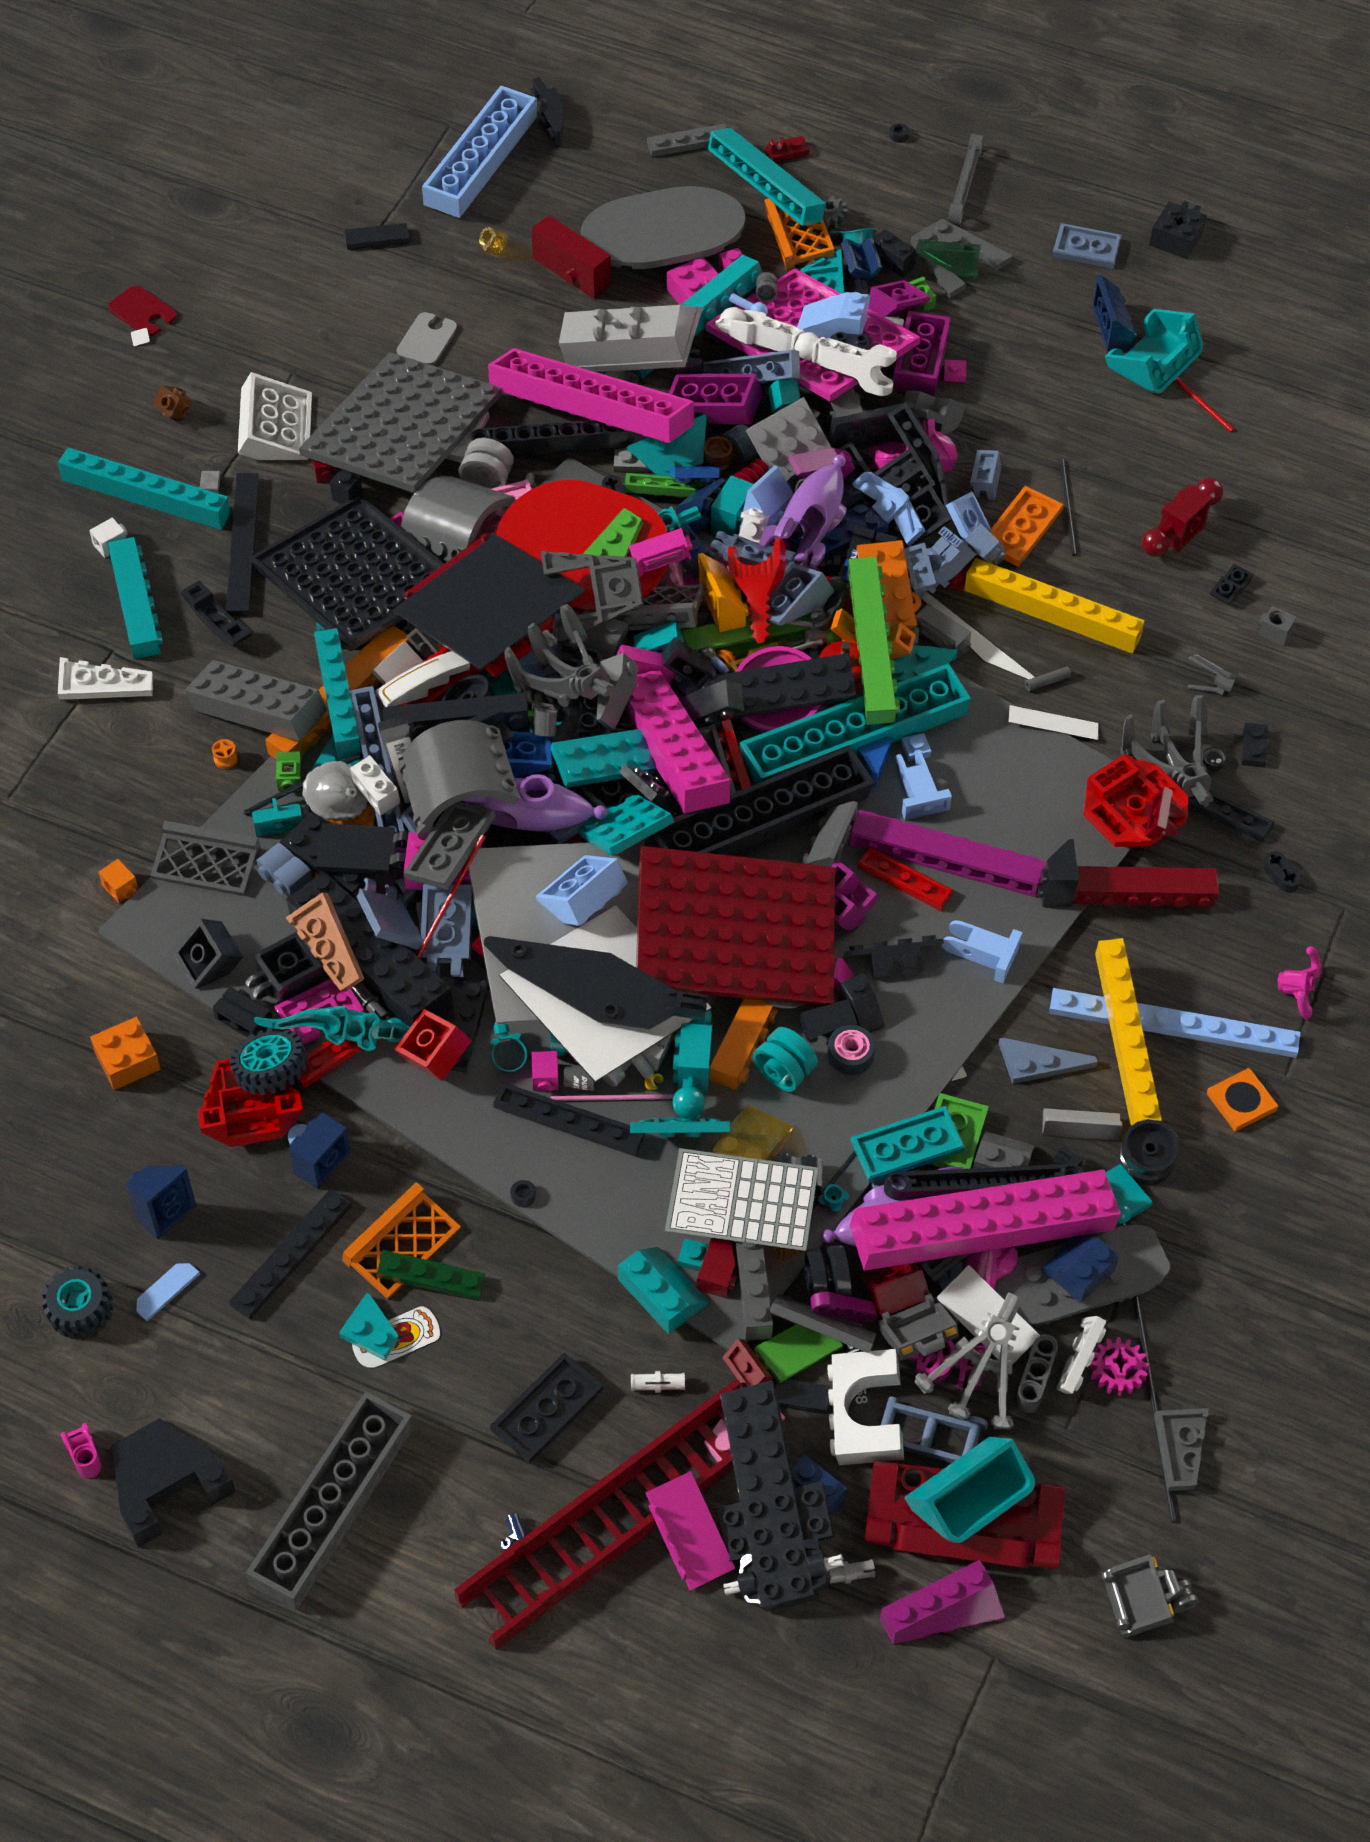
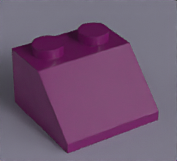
M902 280L871 287L868 309L883 317L904 316L908 311H916L930 301V296L907 281Z

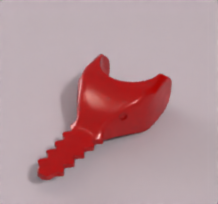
M781 538L775 539L773 552L769 555L768 559L755 566L742 564L737 548L735 546L728 547L729 571L734 582L747 596L746 602L750 605L748 612L752 614L749 620L753 622L750 627L754 631L752 637L756 639L758 644L765 643L766 638L770 635L766 631L770 627L766 622L770 618L767 614L770 610L767 603L770 601L769 597L782 582L786 570V548Z

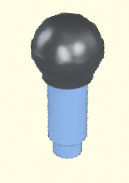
M706 646L701 649L700 655L703 654L704 657H707V660L711 659V664L720 673H729L730 670L717 657L713 648Z

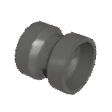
M765 272L757 277L756 296L762 302H771L777 297L778 281L774 274Z

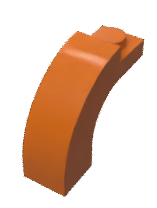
M843 609L836 611L831 630L840 636L842 641L857 644L854 617ZM900 622L890 626V636H887V641L892 642V655H889V659L906 656L911 653L916 634Z

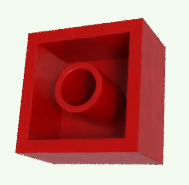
M423 1009L394 1050L411 1065L443 1081L471 1043V1040L457 1026Z

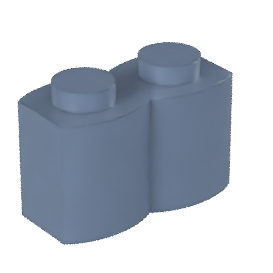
M277 843L256 860L259 875L264 880L269 879L273 882L275 889L280 894L285 893L291 896L313 880L311 870L307 865L280 843Z

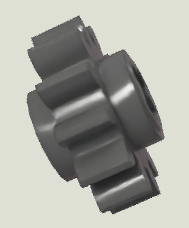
M831 196L830 199L823 197L822 199L826 203L823 215L826 228L828 229L830 226L837 228L838 223L844 224V219L848 218L847 203H842V198L836 201L834 196Z

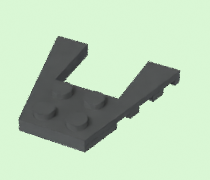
M940 219L911 236L910 243L917 249L921 259L926 261L929 271L935 274L938 284L941 288L945 289L949 299L964 291L966 283L942 264L945 261L970 248L994 270L998 271L1010 264L1013 258L1011 254L944 219Z
M541 551L543 570L546 576L590 568L597 612L577 615L585 631L644 605L637 559L635 557ZM562 618L555 619L552 627L554 637L557 638L556 644H558L559 641L568 640Z

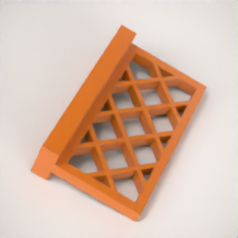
M765 199L767 216L787 272L795 269V264L835 254L824 220L819 224L806 225L809 226L806 232L799 230L801 224L786 212L781 211L780 207L770 199ZM792 220L797 223L794 227L786 225L787 222ZM818 229L822 232L819 236L811 234L812 231ZM794 234L802 236L799 242L791 239ZM806 239L815 241L812 246L803 244ZM819 243L828 246V248L821 250L817 249L816 247L819 245ZM799 249L807 251L806 254L796 255Z
M417 1182L343 1252L342 1261L349 1268L352 1266L386 1299H389L403 1283L395 1282L388 1290L380 1283V1278L376 1279L372 1276L377 1274L382 1255L379 1244L383 1240H395V1253L422 1257L421 1259L429 1260L461 1228L457 1222L423 1192L424 1189ZM424 1202L431 1209V1217H416V1208ZM401 1222H413V1234H398V1225ZM416 1222H431V1234H416ZM435 1222H446L451 1229L446 1234H435ZM413 1239V1252H398V1240ZM416 1239H432V1248L429 1251H417ZM365 1257H376L377 1269H365L359 1263Z

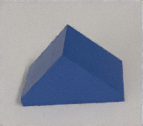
M885 737L858 748L857 758L875 782L873 787H877L890 755L891 737Z

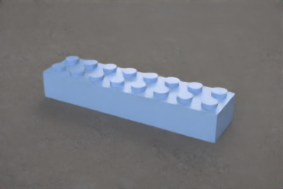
M500 86L422 186L423 204L460 218L537 118V99Z

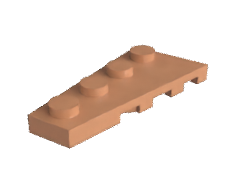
M322 892L286 917L288 922L293 924L298 930L297 934L300 938L305 940L310 946V951L315 958H319L322 962L324 970L340 991L346 992L364 980V976L328 893Z

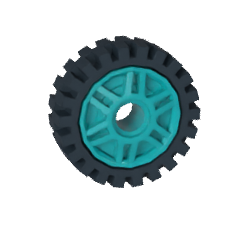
M267 1028L266 1033L263 1030L257 1031V1036L249 1035L248 1041L243 1039L240 1042L241 1046L234 1048L235 1053H232L230 1056L233 1075L241 1089L243 1088L245 1092L248 1093L250 1091L251 1094L255 1095L260 1092V1095H266L268 1090L273 1094L276 1093L277 1088H280L281 1091L286 1089L285 1085H293L295 1083L294 1079L299 1080L302 1077L301 1073H305L306 1066H308V1057L303 1042L297 1033L291 1032L290 1029H285L284 1031L283 1029H276L274 1031L273 1028Z

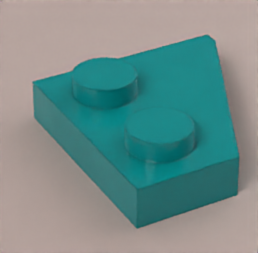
M368 1293L363 1297L339 1332L340 1338L384 1361L399 1341L398 1334Z

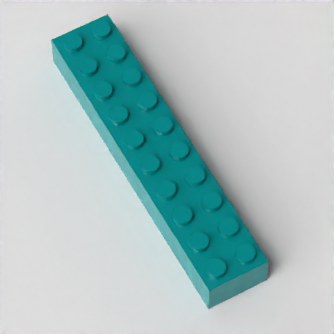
M948 663L897 683V693L894 694V698L899 699L900 713H896L895 723L867 725L863 695L857 699L740 742L739 749L746 772L755 785L848 746L857 756L859 747L882 738L891 737L892 743L902 740L904 737L918 734L965 716L968 713L971 698Z

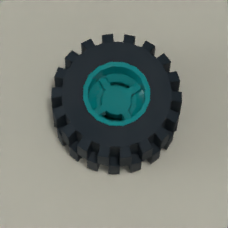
M75 1265L72 1270L66 1267L63 1268V1273L59 1274L56 1272L53 1275V1281H47L45 1284L47 1290L42 1291L43 1300H41V1303L51 1326L55 1331L58 1330L60 1335L65 1337L68 1333L70 1339H76L77 1335L84 1339L87 1338V1333L89 1332L92 1335L97 1334L98 1327L103 1329L107 1325L105 1319H111L112 1313L110 1310L114 1309L113 1297L103 1277L101 1278L100 1273L96 1270L92 1272L91 1268L87 1266L82 1270L79 1265Z

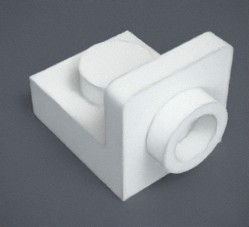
M750 508L741 514V517L744 519L739 536L760 543V538L767 527L769 516L764 515L760 509Z

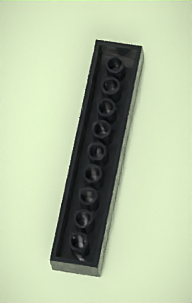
M850 746L731 794L730 803L673 818L674 823L647 837L644 845L647 847L731 856L817 820L822 816H826L831 807L852 801L859 802L868 798L875 782Z

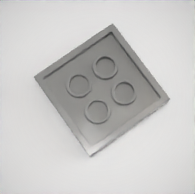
M804 397L746 429L748 436L768 469L770 470L773 466H776L782 475L795 471L788 459L791 455L832 448Z

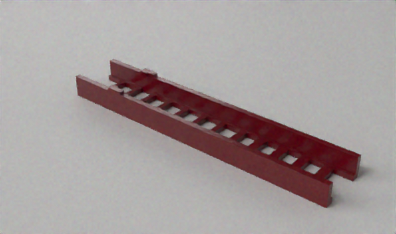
M737 1379L520 1541L517 1540L501 1552L500 1556L454 1589L455 1599L462 1608L483 1593L504 1619L506 1624L490 1635L489 1642L495 1650L658 1527L652 1513L644 1518L620 1490L633 1479H636L646 1492L656 1488L643 1473L653 1464L660 1469L669 1481L681 1476L665 1457L675 1448L700 1475L695 1481L701 1494L734 1470L731 1452L729 1450L722 1452L716 1448L715 1441L717 1436L707 1424L717 1416L725 1421L720 1394L740 1389L741 1383ZM696 1432L722 1458L712 1468L707 1466L686 1441ZM612 1495L618 1499L638 1523L624 1534L617 1529L599 1507L601 1503ZM591 1511L616 1539L602 1551L599 1550L577 1523V1521ZM569 1527L594 1555L593 1558L580 1568L555 1539ZM547 1544L552 1547L572 1572V1574L558 1584L554 1582L533 1556V1554ZM523 1557L549 1587L547 1591L544 1590L537 1595L538 1599L536 1601L532 1599L508 1569ZM503 1577L506 1578L528 1606L514 1618L509 1615L489 1590V1587Z

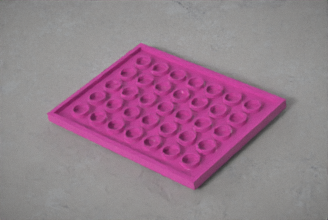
M793 269L777 279V297L773 301L762 302L757 298L756 293L745 300L753 304L758 302L765 304L768 310L767 317L797 327L805 305L840 295L841 293L803 272ZM738 305L733 306V307H737V308H739V309H741V310H746V309H744V308H742V307H740V306H738ZM868 309V317L862 334L872 339L873 347L883 345L894 349L897 352V359L920 344V336ZM721 314L706 323L707 332L749 356L778 352L757 344H745L731 337L728 333L723 332L715 325L716 321L720 319ZM800 358V379H793L797 380L798 384L830 402L859 384L858 380L852 376L820 366L817 363H813L812 359L804 360Z

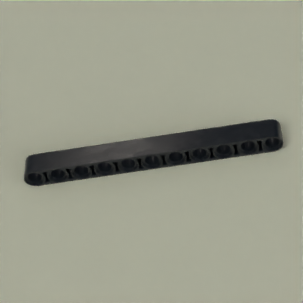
M694 412V419L705 413ZM706 415L705 440H706L707 437H708V428H709V417H708V415ZM596 420L481 428L471 433V441L479 438L496 440L506 446L513 456L624 448L649 438L632 431H624L619 427L608 426Z

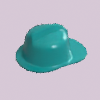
M867 228L849 232L830 231L829 233H840L843 241L847 238L862 245L868 238L872 239V234L877 229Z

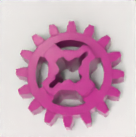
M1117 1337L1115 1343H1112L1110 1339H1106L1105 1347L1098 1344L1096 1352H1094V1358L1089 1366V1369L1093 1370L1091 1378L1092 1380L1099 1379V1388L1104 1385L1107 1386V1393L1109 1394L1113 1389L1117 1390L1118 1396H1121L1123 1390H1126L1128 1394H1132L1133 1386L1140 1389L1142 1381L1146 1380V1371L1148 1370L1149 1363L1144 1361L1147 1355L1146 1353H1138L1139 1345L1131 1347V1340L1129 1339L1125 1344L1121 1343L1120 1337Z

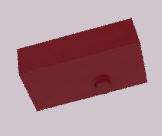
M550 215L531 228L532 252L535 261L593 299L611 286V255Z

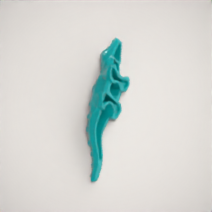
M345 1006L309 1009L282 1019L254 1018L257 1025L273 1029H291L302 1026L323 1030L325 1038L335 1045L349 1040L357 1042L358 1046L365 1051L374 1050L376 1048V1041L379 1038L390 1042H400L410 1029V1026L398 1018L381 1020L375 1013L349 1010Z

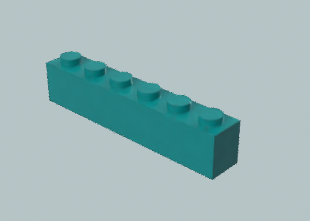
M134 537L107 542L133 659L161 654L159 645L163 644L161 631L155 630V627H159L157 613L152 614L151 610L155 609L153 596L148 597L147 593L151 592L149 579L144 580L143 577L147 575L145 562L140 563L139 560L144 558L141 545L136 546Z
M335 628L314 632L337 758H349L357 753H361L338 630Z

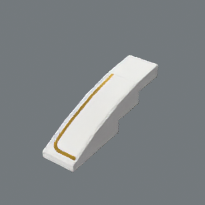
M453 651L436 656L395 677L377 689L375 695L385 707L397 706L427 697L428 689L449 683L450 675L469 670L470 663Z

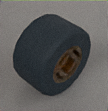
M742 424L735 426L722 435L732 444V464L738 468H745L754 459H759L760 457L746 432L748 427Z

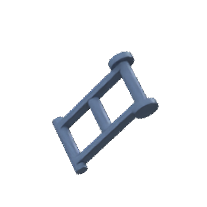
M889 1397L881 1425H892L895 1413L926 1420L920 1445L903 1441V1451L948 1463H953L961 1456L930 1448L937 1423L969 1432L962 1456L977 1445L980 1431H986L988 1422L980 1417L969 1416L966 1421L899 1404V1399L895 1397Z

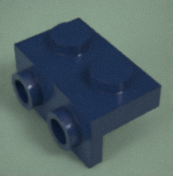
M847 238L841 243L844 257L848 264V270L854 277H859L869 282L882 269L873 239L868 238L862 245Z

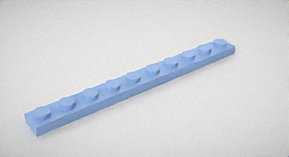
M1053 988L1049 1014L1110 1025L1104 997ZM1137 1003L1143 1031L1294 1058L1298 1054L1300 1032Z

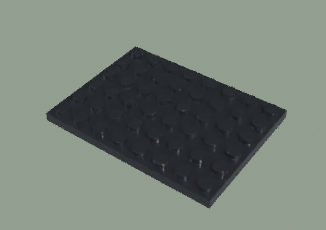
M360 494L249 557L252 565L320 626L325 630L337 628L340 643L350 652L403 621L404 619L392 610L407 599L404 596L406 591L413 588L444 564Z

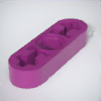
M830 1292L816 1293L810 1298L812 1312L817 1315L859 1324L871 1323L877 1319L876 1305L871 1301Z

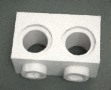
M370 755L350 768L354 784L380 816L400 803L397 788Z

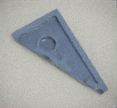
M1007 1038L999 1039V1046L1012 1084L1097 1066L1095 1056Z

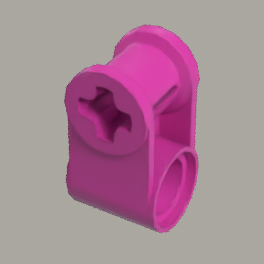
M86 1422L82 1424V1427L67 1434L65 1432L60 1433L79 1475L88 1479L98 1475L102 1467L101 1461ZM92 1459L89 1463L82 1464L84 1460Z

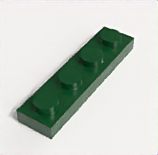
M383 1250L376 1277L479 1301L485 1273Z

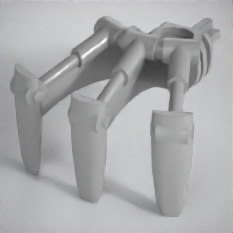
M1008 1292L998 1315L995 1316L988 1312L987 1315L990 1317V1320H982L981 1324L986 1327L984 1331L976 1329L974 1333L977 1336L970 1342L965 1337L959 1340L954 1345L957 1349L944 1359L945 1362L928 1376L925 1373L917 1374L914 1382L924 1394L926 1392L928 1394L934 1390L932 1387L935 1386L932 1382L947 1368L954 1366L963 1357L966 1360L969 1359L971 1364L974 1365L967 1380L969 1383L960 1402H954L949 1405V1414L963 1421L969 1418V1408L966 1405L974 1387L977 1386L983 1371L988 1372L991 1370L993 1374H997V1392H999V1415H994V1419H991V1425L994 1426V1429L1010 1430L1014 1424L1013 1419L1010 1416H1006V1392H1008V1374H1012V1361H1007L1008 1350L1012 1351L1014 1347L1008 1344L1009 1339L1015 1341L1017 1338L1012 1333L1020 1328L1011 1323L1023 1299ZM997 1324L1005 1328V1336L1000 1340H995L991 1336V1329ZM987 1337L989 1343L983 1354H981L973 1347ZM995 1345H1001L1000 1360L989 1358Z

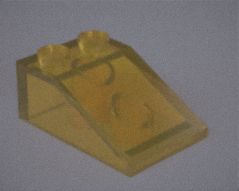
M747 1105L730 1124V1132L722 1134L712 1153L771 1161V1156L778 1154L793 1126L751 1105Z

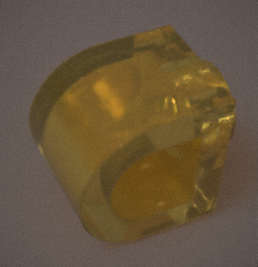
M485 227L479 237L480 245L484 251L496 256L505 250V244L509 240L503 231L492 227Z

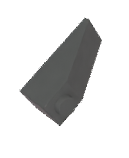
M624 653L600 661V667L606 671L609 683L615 686L614 695L611 698L598 694L597 721L609 731L615 730L636 685L637 664Z

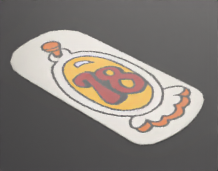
M421 1306L388 1320L398 1334L399 1341L385 1361L353 1344L352 1347L361 1365L374 1368L435 1342L439 1339L440 1329L432 1312L426 1307Z

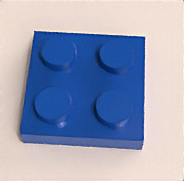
M714 466L669 467L670 476L678 482H691V478H697V481L713 482V478H719V468Z

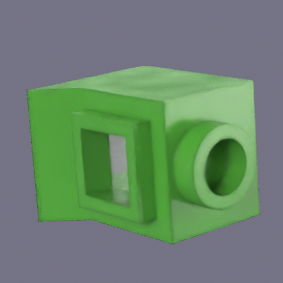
M276 752L278 791H283L302 781L300 752Z

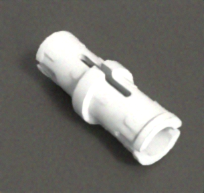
M655 1371V1374H631V1391L655 1390V1393H661V1390H685V1373L660 1374V1371Z

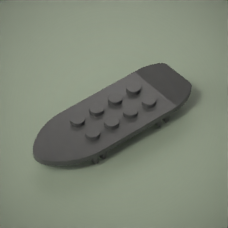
M1124 1225L1116 1227L1112 1231L1088 1236L1103 1241L1119 1255L1116 1270L1082 1303H1079L1041 1270V1267L1066 1243L1018 1257L1017 1265L1014 1266L1012 1272L996 1279L994 1290L1004 1300L1008 1292L1023 1299L1017 1313L1030 1326L1039 1328L1042 1324L1049 1325L1053 1321L1117 1301L1123 1302L1124 1299H1132L1134 1296L1148 1292L1166 1278L1170 1271V1263L1151 1227Z

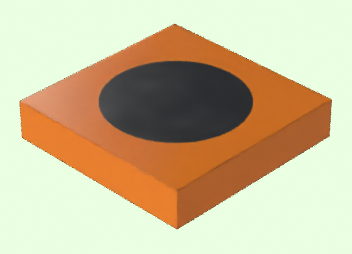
M1250 1068L1208 1088L1206 1093L1235 1132L1272 1114L1278 1108L1277 1103Z

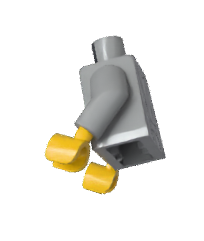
M681 1028L631 1059L641 1075L646 1078L645 1086L648 1090L658 1089L654 1084V1080L657 1084L663 1082V1076L653 1072L654 1070L658 1071L672 1041H675L676 1033H681Z

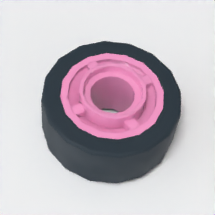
M856 1025L842 1026L835 1030L829 1038L827 1057L835 1070L847 1075L861 1074L868 1070L874 1062L876 1043L868 1030Z

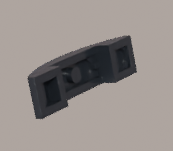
M200 580L181 591L182 596L199 619L226 644L234 647L252 636V632L239 619L235 621L214 600L213 593Z

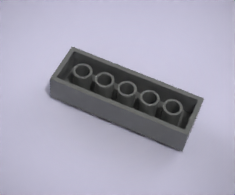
M212 660L185 689L194 711L300 741L327 711L321 694L316 688Z

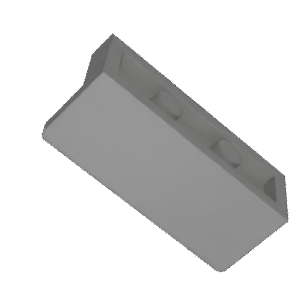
M1045 1108L1043 1110V1136L1119 1141L1123 1127L1119 1113Z

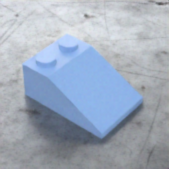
M846 292L805 305L797 328L804 330V333L812 332L818 337L830 338L837 332L862 334L868 317V294Z

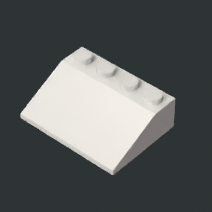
M251 372L241 388L238 454L256 460H308L307 457L300 455L299 448L310 437L312 392Z

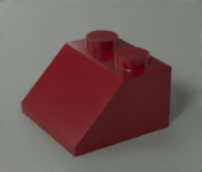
M915 1263L865 1270L857 1273L858 1280L868 1300L875 1303L876 1311L881 1316L885 1312L892 1316L899 1313L901 1309L921 1304L925 1300V1295L929 1294L923 1269Z

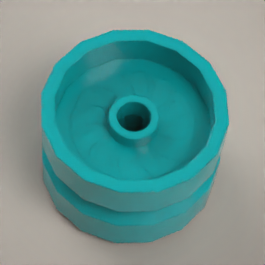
M786 1027L775 1029L767 1038V1042L761 1044L753 1052L752 1057L761 1075L772 1085L786 1092L794 1091L803 1082V1078L808 1076L818 1064L816 1053L806 1040Z

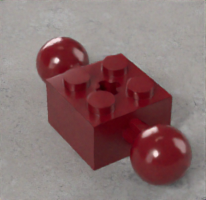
M1204 478L1198 482L1196 487L1190 484L1184 490L1181 489L1171 503L1167 502L1161 510L1162 519L1158 524V528H1152L1143 535L1141 544L1144 552L1152 557L1164 555L1169 547L1180 552L1205 528L1210 506L1217 504L1223 497L1222 484L1215 478Z

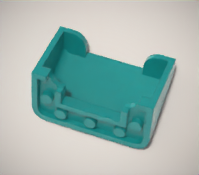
M1153 309L1143 321L1146 335L1125 356L1120 349H1112L1105 356L1109 369L1150 393H1162L1202 352L1203 341L1194 313Z

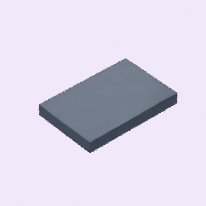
M1061 223L1052 257L1114 269L1122 235Z

